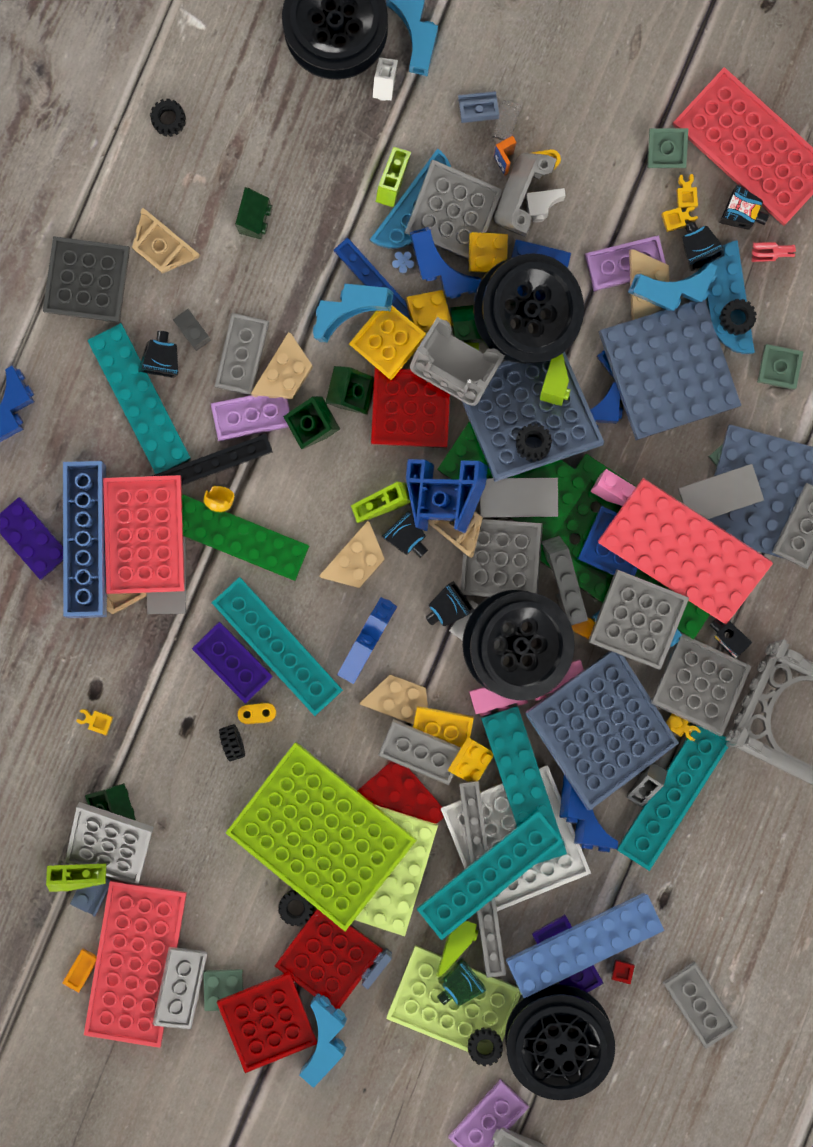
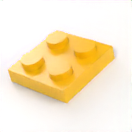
M469 233L468 272L487 273L496 264L507 259L508 234Z
M443 290L406 297L405 300L411 321L425 333H428L437 317L449 322L451 327L453 326Z
M468 737L448 771L467 782L479 781L493 758L492 750Z

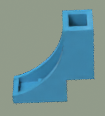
M386 0V6L402 19L411 37L412 56L409 72L428 76L438 34V25L431 21L421 22L425 0Z
M712 263L704 264L691 276L676 282H663L642 274H636L628 293L665 310L674 311L680 305V296L694 302H702L707 298L709 294L708 287L716 278L718 266Z
M344 284V289H342L340 295L342 302L320 300L319 306L316 309L317 321L313 327L314 338L319 342L327 343L334 331L343 322L357 314L368 311L391 312L394 293L385 287Z
M319 993L316 994L310 1004L318 1025L317 1047L299 1074L313 1088L344 1056L347 1048L341 1039L335 1038L345 1026L347 1018L344 1012L332 1006L330 1000Z

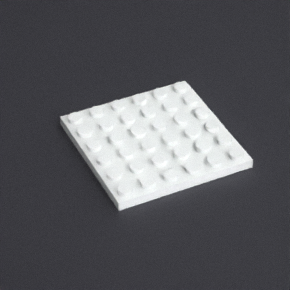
M548 765L540 767L539 771L567 854L535 864L495 897L497 911L591 874L580 845L574 844L575 832L572 824L566 822L565 818H559L561 797ZM503 783L480 792L488 850L517 828ZM458 800L443 806L441 811L463 866L466 869L470 866L462 802Z

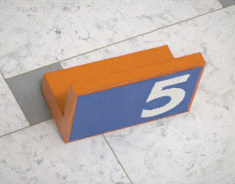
M513 135L495 146L494 158L504 176L508 174L510 168L508 157L514 154L516 140Z

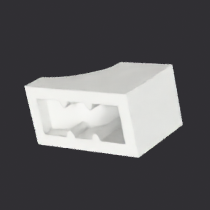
M379 57L374 77L373 98H378L382 101L392 100L398 60Z
M565 188L526 193V209L533 222L544 221L548 216L550 207L564 201Z

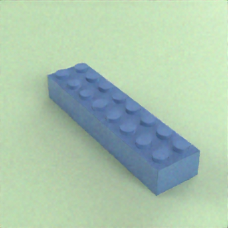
M102 461L63 462V616L66 618L107 617L103 478H106V465Z
M642 893L508 957L505 961L522 997L526 998L665 930L648 894Z

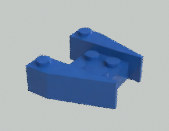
M408 459L406 482L415 527L427 531L429 520L455 521V530L466 533L486 485L488 466L480 461H461L459 480L433 479V463L427 460Z

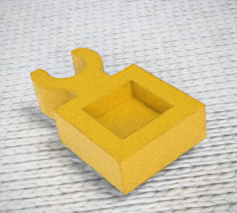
M693 174L689 175L688 182L683 180V175H680L678 178V183L682 187L676 190L678 208L698 207L697 187H691L694 181Z
M681 207L662 212L661 215L666 232L685 227V221L695 222L698 216H689V212L694 211L695 207H688L685 212H682Z
M86 709L80 710L81 713L85 714L86 718L85 720L77 719V723H89V730L103 735L108 734L113 716L96 710L91 715Z
M671 714L666 721L672 732L680 737L685 733L690 741H695L691 737L692 731L701 732L698 727L689 726L691 722L674 714Z

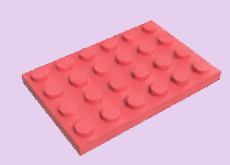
M181 475L103 478L106 594L185 591Z

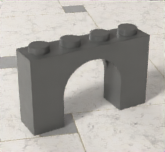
M560 536L542 541L541 544L545 558L553 571L559 593L555 594L558 606L564 611L571 625L587 621L588 618L569 548Z

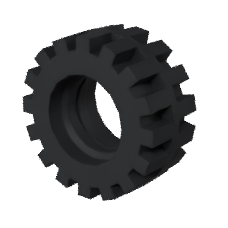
M162 99L160 103L156 102L155 107L151 109L152 113H150L151 122L155 130L166 137L167 135L170 137L173 134L178 135L179 131L182 132L183 126L186 124V116L181 105L175 100L171 101L170 99H166V101ZM172 111L176 114V119L172 124L166 125L161 122L160 117L164 112Z
M735 299L727 303L719 317L724 331L727 330L728 334L742 335L748 332L754 326L757 319L755 318L757 315L754 312L755 307L751 306L749 301L745 302V299ZM733 310H741L745 314L746 319L743 324L736 325L731 321L730 314Z
M536 423L534 426L528 424L527 427H522V430L518 432L516 438L518 454L521 453L522 458L526 457L527 461L530 459L533 462H536V459L540 461L550 451L552 443L551 434H549L548 429L544 430L543 425L538 427ZM529 437H536L541 440L542 445L538 448H531L526 445L525 441Z
M233 724L219 729L221 745L229 762L245 757L244 744L236 725Z
M290 890L281 898L278 912L281 916L280 918L286 924L301 926V924H305L311 918L314 906L298 892ZM292 900L301 901L304 905L303 913L297 916L292 915L288 910V904Z
M483 1027L481 1030H475V1033L470 1035V1039H468V1052L473 1062L475 1061L476 1064H482L486 1067V1065H493L492 1063L494 1062L497 1063L498 1059L501 1058L503 1044L495 1030L492 1031L491 1028L485 1029ZM483 1039L490 1040L494 1046L491 1053L481 1054L477 1050L479 1041Z

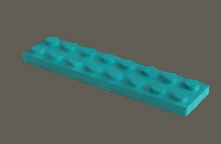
M120 323L87 340L155 474L190 460L191 457L148 373L138 372L141 360L123 324Z
M241 577L211 602L314 716L343 691Z
M518 706L482 717L481 720L517 827L539 810L562 839ZM562 842L538 863L567 854L564 843Z
M695 725L701 732H691V737L695 741H690L686 738L667 768L668 772L664 786L642 807L618 845L617 851L648 871L651 870L728 749L724 735H716Z
M538 810L427 899L417 910L438 937L443 940L564 841Z

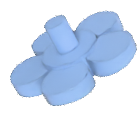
M408 251L404 255L401 252L395 253V258L398 260H394L392 265L394 268L399 267L400 273H406L407 267L413 268L414 262L409 260L412 257L411 253Z

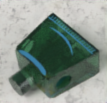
M460 958L441 980V985L445 990L437 998L443 1005L453 999L460 1006L484 993L486 988L466 961Z

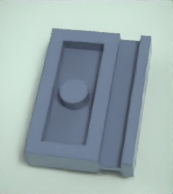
M496 91L458 95L461 123L499 119Z
M106 878V884L77 889L70 905L95 917L108 893L110 879Z
M387 948L376 956L370 969L367 968L363 973L362 986L366 989L370 988L392 959V952Z

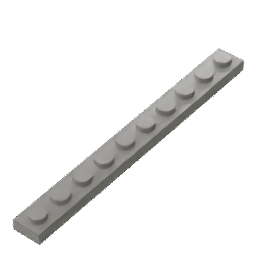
M478 781L459 783L470 865L488 851ZM494 897L477 911L487 978L506 975Z

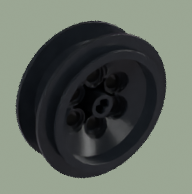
M285 0L282 9V25L286 44L296 62L315 76L331 80H341L357 76L369 69L377 61L385 47L388 36L385 0ZM328 6L336 7L332 11L326 9ZM349 10L354 12L352 15L345 14ZM315 19L322 20L319 24L313 23ZM353 28L359 30V32L355 34H352L349 31ZM320 37L327 38L325 42L318 41ZM338 42L345 43L343 47H338L336 44Z
M531 253L506 259L496 264L485 274L476 290L473 304L475 326L484 344L489 349H496L505 355L504 360L519 364L551 360L565 352L579 334L584 317V300L581 288L572 272L564 264L550 256ZM519 286H520V287L522 288V290H523V293H522L521 296L518 294V291H517V289H518ZM536 291L540 294L539 301L535 297ZM506 301H509L510 303L509 310H507L505 307ZM541 310L545 312V319L541 317ZM512 319H513V320L515 321V323H516V326H515L514 329H513V328L511 327V325H510V322H511ZM529 324L533 326L532 333L528 330Z
M524 590L498 592L482 601L470 615L464 629L462 641L464 660L474 679L487 690L512 700L535 699L554 689L567 674L573 660L575 647L573 629L564 611L549 598ZM508 622L509 629L506 632H504L503 626L505 623ZM527 622L528 627L523 631L522 624ZM536 638L537 644L535 647H532L531 642ZM499 640L500 646L495 649L494 642ZM527 655L528 661L523 665L522 658ZM508 656L509 663L504 665L503 660Z
M551 985L526 998H522L515 1005L508 1018L505 1029L508 1062L517 1080L532 1093L551 1100L575 1099L594 1090L608 1075L615 1057L614 1034L604 1008L586 991L570 985ZM550 1026H557V1029L554 1031L548 1029ZM570 1028L577 1029L574 1033L568 1032ZM539 1041H544V1042H546V1043H545L544 1045H542V1046H538V1045L536 1044V1043L539 1042ZM577 1046H584V1049L576 1050ZM548 1058L553 1059L551 1063L544 1062ZM566 1061L573 1062L571 1065H564Z

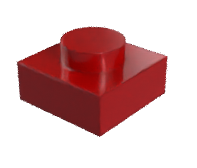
M615 959L611 979L631 984L635 965Z

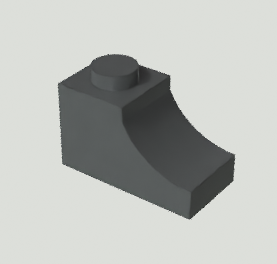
M189 309L173 319L196 351L211 341Z
M652 763L641 772L626 797L640 807H643L664 786L668 771L656 763Z

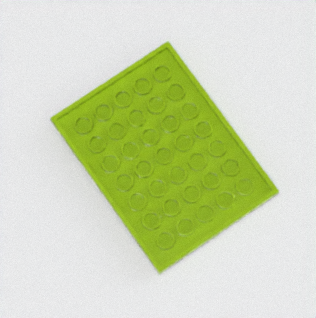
M297 742L292 745L226 831L229 837L344 931L348 929L417 841L409 832Z

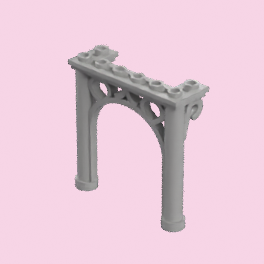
M782 639L772 642V644L770 643L765 650L767 655L757 668L759 673L750 683L749 688L751 690L749 695L744 697L741 704L743 708L735 716V726L726 736V746L736 747L813 785V766L784 752L775 742L771 731V713L779 695L796 682H813V662L804 658L800 653L787 649L789 644L786 643V640ZM778 668L783 669L786 675V681L782 684H777L773 680V675ZM790 668L805 676L792 678ZM767 681L770 686L777 688L775 691L771 690L768 694H762ZM758 702L761 704V712L764 713V716L761 714L753 715ZM756 718L762 721L764 730L758 735L753 734L750 729L753 720ZM766 736L771 747L759 742L757 739Z

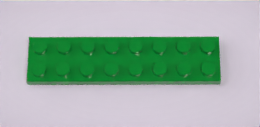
M182 494L183 536L296 581L310 547L309 545L225 511H211L205 503Z

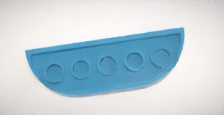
M439 149L435 151L371 237L370 242L380 247L391 249L402 248L412 244L411 236L404 232L431 160L451 167L442 151Z
M738 240L723 245L725 256L711 262L718 267L716 269V278L708 287L707 307L719 342H722L733 352L753 354L755 351L751 329L742 335L728 334L727 330L724 331L723 325L721 326V320L719 319L722 309L730 301L745 299V302H747ZM733 310L730 314L731 321L734 324L741 325L745 322L746 317L741 310Z

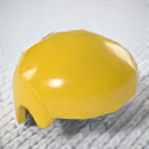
M213 486L209 492H205L204 503L211 511H227L233 504L234 492L223 486Z

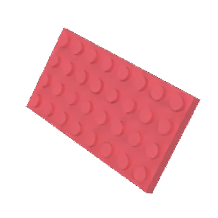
M725 67L672 123L675 128H688V140L739 186L762 199V207L783 226L813 195V147Z
M645 478L640 481L598 540L599 544L669 589L689 597L688 601L724 624L730 621L773 564L771 560Z
M110 880L84 1030L85 1036L161 1047L164 1027L154 1026L152 1023L168 948H178L187 892Z

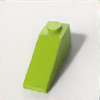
M397 147L392 148L378 185L375 202L394 208L411 156L410 151Z
M563 353L551 359L540 395L541 401L562 406L564 400H568L571 390L567 388L569 379Z
M395 482L351 505L356 522L360 523L411 503L407 483Z
M107 864L47 866L46 886L49 892H59L106 884Z
M465 921L447 936L436 976L441 977L471 945L472 941H476L479 931L476 930L477 924Z

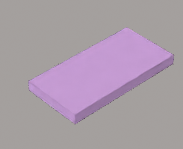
M659 235L585 253L584 256L593 291L630 283L629 250L634 249L666 264Z
M250 395L211 403L219 442L289 427L283 417L290 412L288 399L282 397L269 398L268 396L253 397Z
M500 1079L449 1134L448 1138L457 1147H494L495 1141L492 1138L496 1129L500 1130L504 1127L509 1130L525 1113L529 1105Z

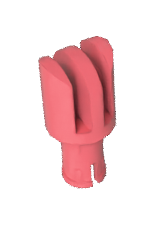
M776 242L753 243L754 248L752 249L753 256L751 261L768 262L776 261L778 257H795L793 252H796L795 245L778 246Z

